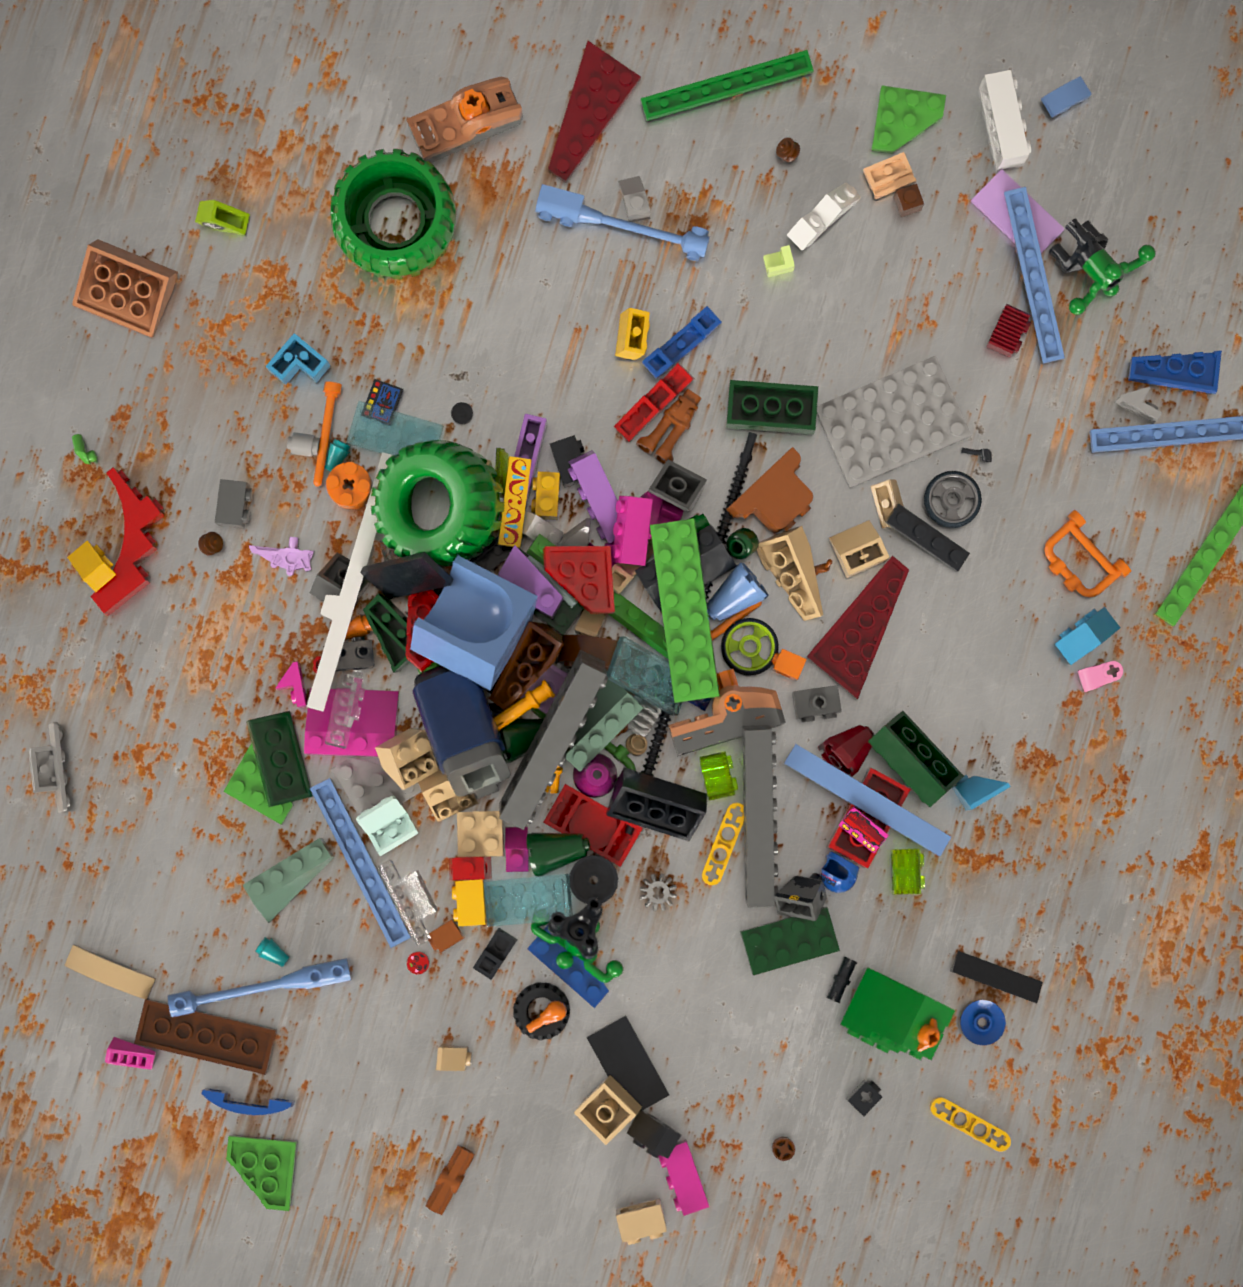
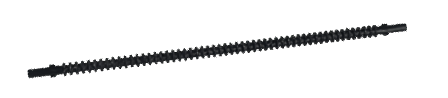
M749 432L744 450L740 454V463L736 465L738 470L734 472L736 477L732 478L734 483L730 484L732 489L728 490L730 495L727 496L728 502H725L726 508H723L725 512L721 514L723 519L719 520L721 525L717 526L719 529L717 533L724 544H726L725 538H728L727 532H730L728 527L732 526L730 521L734 519L726 509L738 499V496H741L740 490L743 489L742 484L745 483L743 479L747 477L745 472L749 471L747 467L752 460L751 454L757 438V434ZM712 583L705 586L706 599H709L708 593H711L709 588L713 586ZM671 678V684H668L669 691H666L668 695L664 697L666 702L662 703L664 706L661 711L662 714L658 716L660 720L656 722L658 727L654 728L656 733L652 734L654 739L650 741L652 746H649L650 752H647L648 758H645L646 764H643L645 769L641 771V773L654 776L652 771L656 770L654 765L658 764L656 759L660 758L658 752L662 751L660 746L664 745L662 740H665L664 733H667L666 727H669L667 723L671 721L669 717L673 715L671 710L675 709V706H673L675 702ZM627 825L624 833L632 835L634 828Z

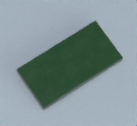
M290 711L246 721L269 808L312 797Z

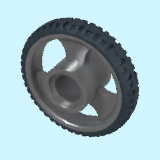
M960 471L940 473L930 481L925 490L924 505L928 515L937 524L944 527L958 528L967 525L977 516L981 508L982 495L978 484L969 475ZM958 479L966 484L963 489L958 487L945 489L942 481ZM948 495H956L958 497V504H950L947 499ZM932 496L941 497V505L947 511V515L944 518L934 509ZM965 498H973L974 503L971 511L965 517L960 518L957 510L964 504Z

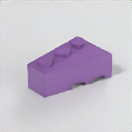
M514 545L498 576L537 595L535 610L553 619L563 602L562 595Z

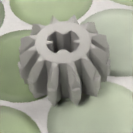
M647 697L641 701L643 709L628 723L629 729L643 737L648 735L662 711V706Z
M652 874L653 883H650L647 879L643 880L649 887H640V891L647 892L646 895L640 896V899L649 898L650 900L645 903V907H648L653 902V911L657 910V904H660L662 911H665V901L668 905H673L668 897L677 898V894L670 893L669 890H675L677 887L676 885L667 886L672 881L670 877L664 883L662 882L664 874H660L659 881H656L655 874ZM655 886L657 888L659 886L664 888L662 891L664 896L661 899L659 896L658 899L653 897L654 891L652 889Z

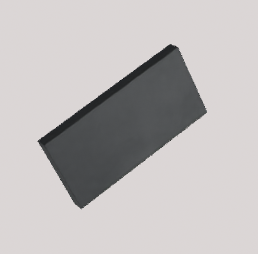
M426 552L364 566L360 572L388 599L451 586L453 578Z
M626 1015L587 1037L607 1076L611 1075L642 1106L640 1110L643 1111L669 1096L665 1085Z

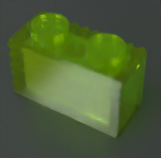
M726 751L699 757L708 801L735 796L738 785L736 777L731 778L730 769L733 768L731 755L727 756Z
M920 849L891 850L893 895L921 894V889H925V877L920 874V867H924V854L920 853Z

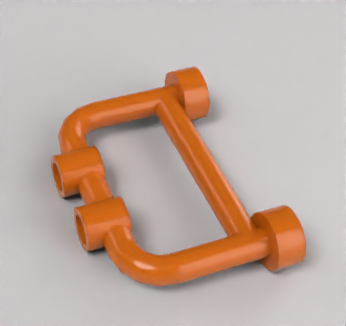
M1073 510L1067 516L1069 521L1045 543V555L1051 562L1048 568L1056 576L1060 573L1066 579L1063 584L1070 592L1076 590L1084 597H1096L1118 577L1122 576L1125 578L1132 572L1129 566L1121 559L1112 564L1080 530L1086 521L1076 510ZM1069 532L1076 537L1109 573L1092 589L1086 588L1080 579L1053 552L1055 544Z

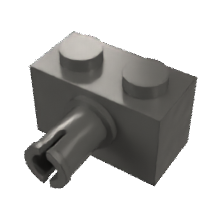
M838 685L792 692L796 719H801L802 722L815 721V716L822 715L824 719L836 718L837 713L842 712Z

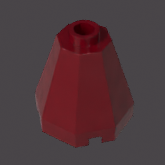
M858 725L829 737L818 746L819 751L821 749L824 750L821 756L825 762L853 777L860 770L872 748L868 741L874 736V733L868 726Z

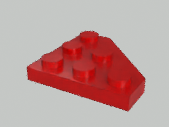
M545 546L543 548L544 570L590 614H613L615 612L610 546Z
M433 590L411 594L408 597L405 655L421 672L434 661L410 650L413 628L418 618L424 620L438 600L439 596Z

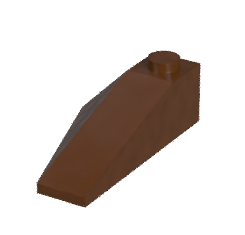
M529 621L489 699L503 710L511 707L554 663L564 644L561 635L545 623Z

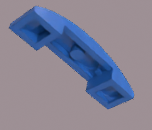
M706 306L683 329L646 357L642 364L657 379L696 348L722 321Z
M210 1088L202 1090V1095L213 1104L228 1111L245 1115L278 1113L294 1106L295 1103L294 1100L271 1098L269 1099V1105L265 1106L227 1100L228 1091Z

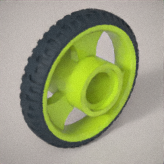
M744 618L736 621L735 624L729 626V629L725 631L721 641V652L726 664L731 669H734L735 672L748 676L758 675L768 670L773 665L772 659L779 650V643L774 630L764 621L755 618ZM745 626L754 627L753 634L744 636L741 641H736L731 637L739 628ZM764 636H768L771 643V651L767 660L762 659L759 655L761 650L760 639ZM747 641L754 642L756 650L752 653L745 651L744 643ZM734 651H739L744 658L751 659V668L740 666L732 659L730 654Z

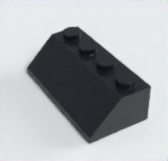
M711 524L697 532L704 586L737 566ZM655 559L646 563L645 566L636 569L635 572L660 612H662Z
M624 767L615 783L606 816L690 841L706 814L707 793Z

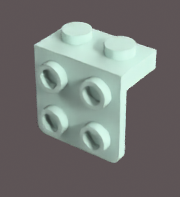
M395 796L384 798L379 804L371 809L364 810L356 818L358 824L367 833L380 856L419 833L409 814Z

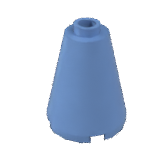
M741 562L708 601V614L713 620L718 619L721 621L765 600L769 594L762 584L760 585L755 574Z

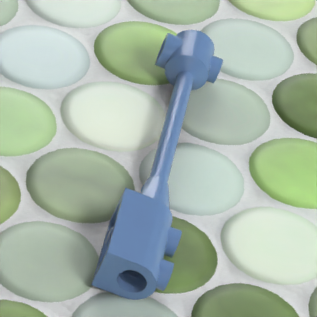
M544 184L541 186L535 212L539 213V218L542 220L551 221L552 217L559 218L560 224L567 227H572L573 222L577 224L578 222L603 223L680 244L683 252L687 253V259L699 261L700 257H705L710 236H708L709 231L704 228L692 227V230L688 231L685 235H677L603 215L602 212L584 205V195Z
M344 958L305 966L298 971L281 977V979L195 996L191 990L168 995L171 1017L195 1013L197 1006L201 1004L278 988H306L307 990L350 981L351 975L348 959Z

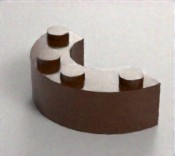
M562 636L564 644L559 652L558 662L564 663V667L571 668L580 650L605 661L606 669L612 670L614 675L628 677L627 681L640 683L644 679L648 659L647 650L625 642L595 636Z

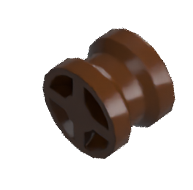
M778 1137L772 1143V1152L777 1159L788 1161L795 1154V1145L788 1137Z

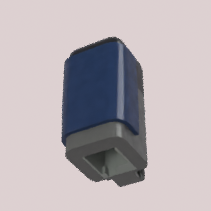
M441 665L417 675L414 680V689L412 690L438 766L442 774H446L454 793L459 797L475 793L479 799L499 791L497 784L508 779L511 773L503 754L505 747L482 686Z

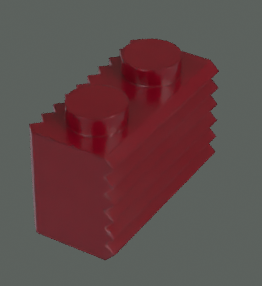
M1006 304L986 347L1007 357H1011L1013 352L1017 354L1022 345V341L1019 339L1022 333L1026 334L1032 323L1028 321L1031 314Z

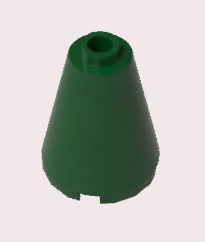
M516 719L499 731L505 747L503 754L507 757V763H511L525 755L544 719Z
M534 832L527 834V850L530 849L531 854L529 861L532 871L537 877L544 876L586 857L587 851L591 850L588 837L584 838L583 834Z

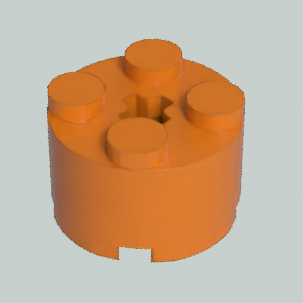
M353 462L342 463L334 467L326 480L327 491L332 500L339 507L352 510L360 509L367 504L373 485L367 471L362 466ZM349 482L353 483V490L347 488L346 484Z

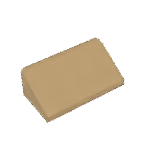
M889 479L870 486L882 528L890 527L885 521L896 504L904 507L895 479Z

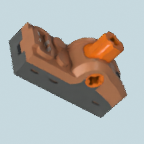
M501 76L466 86L457 91L451 100L406 120L423 160L433 163L520 125L523 113L522 107L518 104L511 89L509 78Z
M734 669L717 673L720 697H715L713 700V716L708 717L707 713L696 716L694 722H691V719H686L669 725L677 757L741 738L742 726L769 725L771 728L784 725L786 721L777 692L762 687H740ZM730 699L738 703L735 709L727 706Z

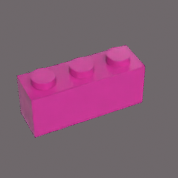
M619 496V500L616 503L617 521L613 527L615 538L614 545L611 547L612 562L645 566L653 499Z
M687 1140L677 1142L669 1158L667 1159L659 1155V1160L662 1168L667 1167L669 1176L666 1177L669 1189L675 1190L677 1197L673 1200L677 1212L682 1210L683 1216L708 1208L709 1204Z

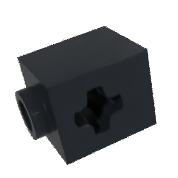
M864 1079L846 1100L865 1116L882 1099V1096L879 1094L881 1089L872 1080L868 1083ZM863 1091L865 1093H868L869 1091L871 1092L869 1094V1097L871 1098L869 1101L865 1099L861 1101L863 1098L861 1093Z

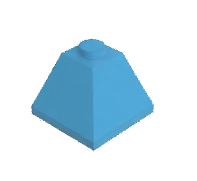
M966 774L952 788L964 809L968 811L1011 786L1006 782L978 776L968 778Z

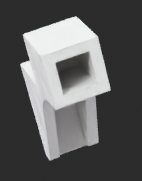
M845 182L827 193L812 212L803 216L787 236L801 250H804L812 245L832 223L854 206L861 197L853 186Z
M525 511L522 536L533 542L541 534L557 546L564 533L539 516ZM501 512L499 513L498 520H501Z

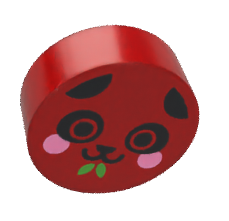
M414 952L407 959V968L413 974H422L429 968V958L423 952Z

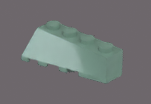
M610 672L607 674L608 680L605 687L599 689L596 694L598 698L592 709L589 708L585 714L587 720L582 728L578 727L575 733L577 738L571 748L568 747L565 752L566 759L579 772L643 709L641 702Z
M319 838L243 884V887L255 907L266 921L270 923L334 856L324 839Z

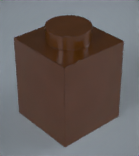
M917 184L896 190L893 197L901 218L921 211L924 206V201Z

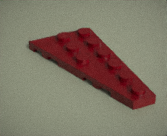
M587 41L548 167V172L564 183L568 182L641 80V76L590 41Z

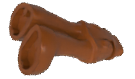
M689 389L682 396L679 395L678 400L668 409H665L663 412L664 416L649 436L638 439L636 442L637 447L643 452L652 455L670 425H673L674 428L654 454L655 459L665 465L668 459L673 462L672 450L683 432L691 427L690 422L695 411L698 409L697 405L701 397Z

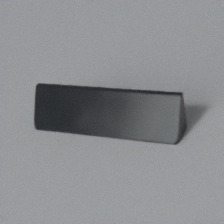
M957 951L950 971L1036 1004L1043 983L961 951Z

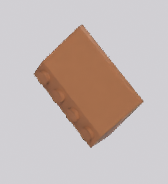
M97 239L88 244L72 305L149 337H154L173 292L178 272Z

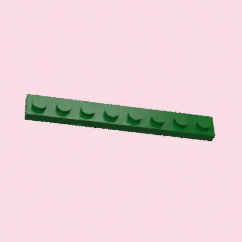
M804 50L640 98L646 121L804 76L813 73L814 69L808 50Z

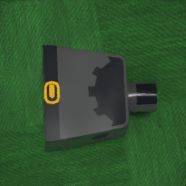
M813 873L809 878L794 876L774 896L778 914L813 921L817 920L827 898L824 883L821 880V875L818 873Z

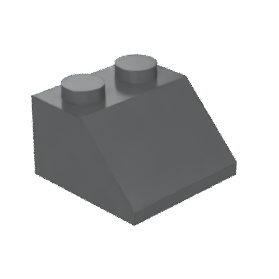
M668 459L648 492L689 512L700 498L707 479Z
M337 552L317 574L309 593L323 602L326 595L340 596L350 559ZM364 576L355 606L371 583Z

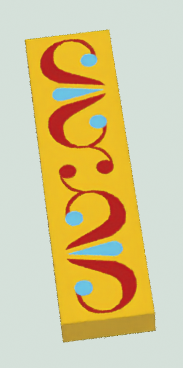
M508 457L503 496L504 512H501L502 523L499 529L497 545L514 547L516 545L517 548L521 546L532 459Z

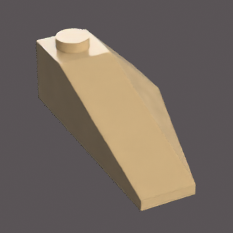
M796 527L760 541L757 553L762 565L767 571L770 569L777 579L775 581L779 587L782 586L789 595L788 600L802 619L806 621L821 617L823 610L812 552L803 527Z

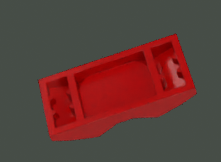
M567 784L562 788L543 823L560 833L583 834L584 838L588 837L593 852L620 867L643 829L638 825L606 816L607 807ZM627 825L634 828L632 835L624 833Z

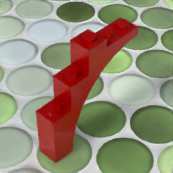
M114 467L106 473L116 487L122 503L124 539L119 558L113 569L116 575L90 596L101 611L108 616L150 583L146 578L149 576L146 570L141 565L137 567L138 564L157 550L154 545L156 540L149 532H144L165 516L161 512L164 508L156 498L152 500L146 496L141 500L143 495L136 487L131 488L127 483L130 480L122 469L118 471Z

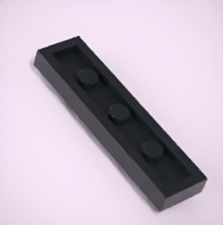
M896 504L885 521L886 524L955 572L960 570L970 554L900 504Z

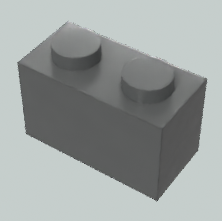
M220 479L215 524L244 529L245 523L249 522L250 517L247 504L248 501L251 502L252 488H250L247 482Z

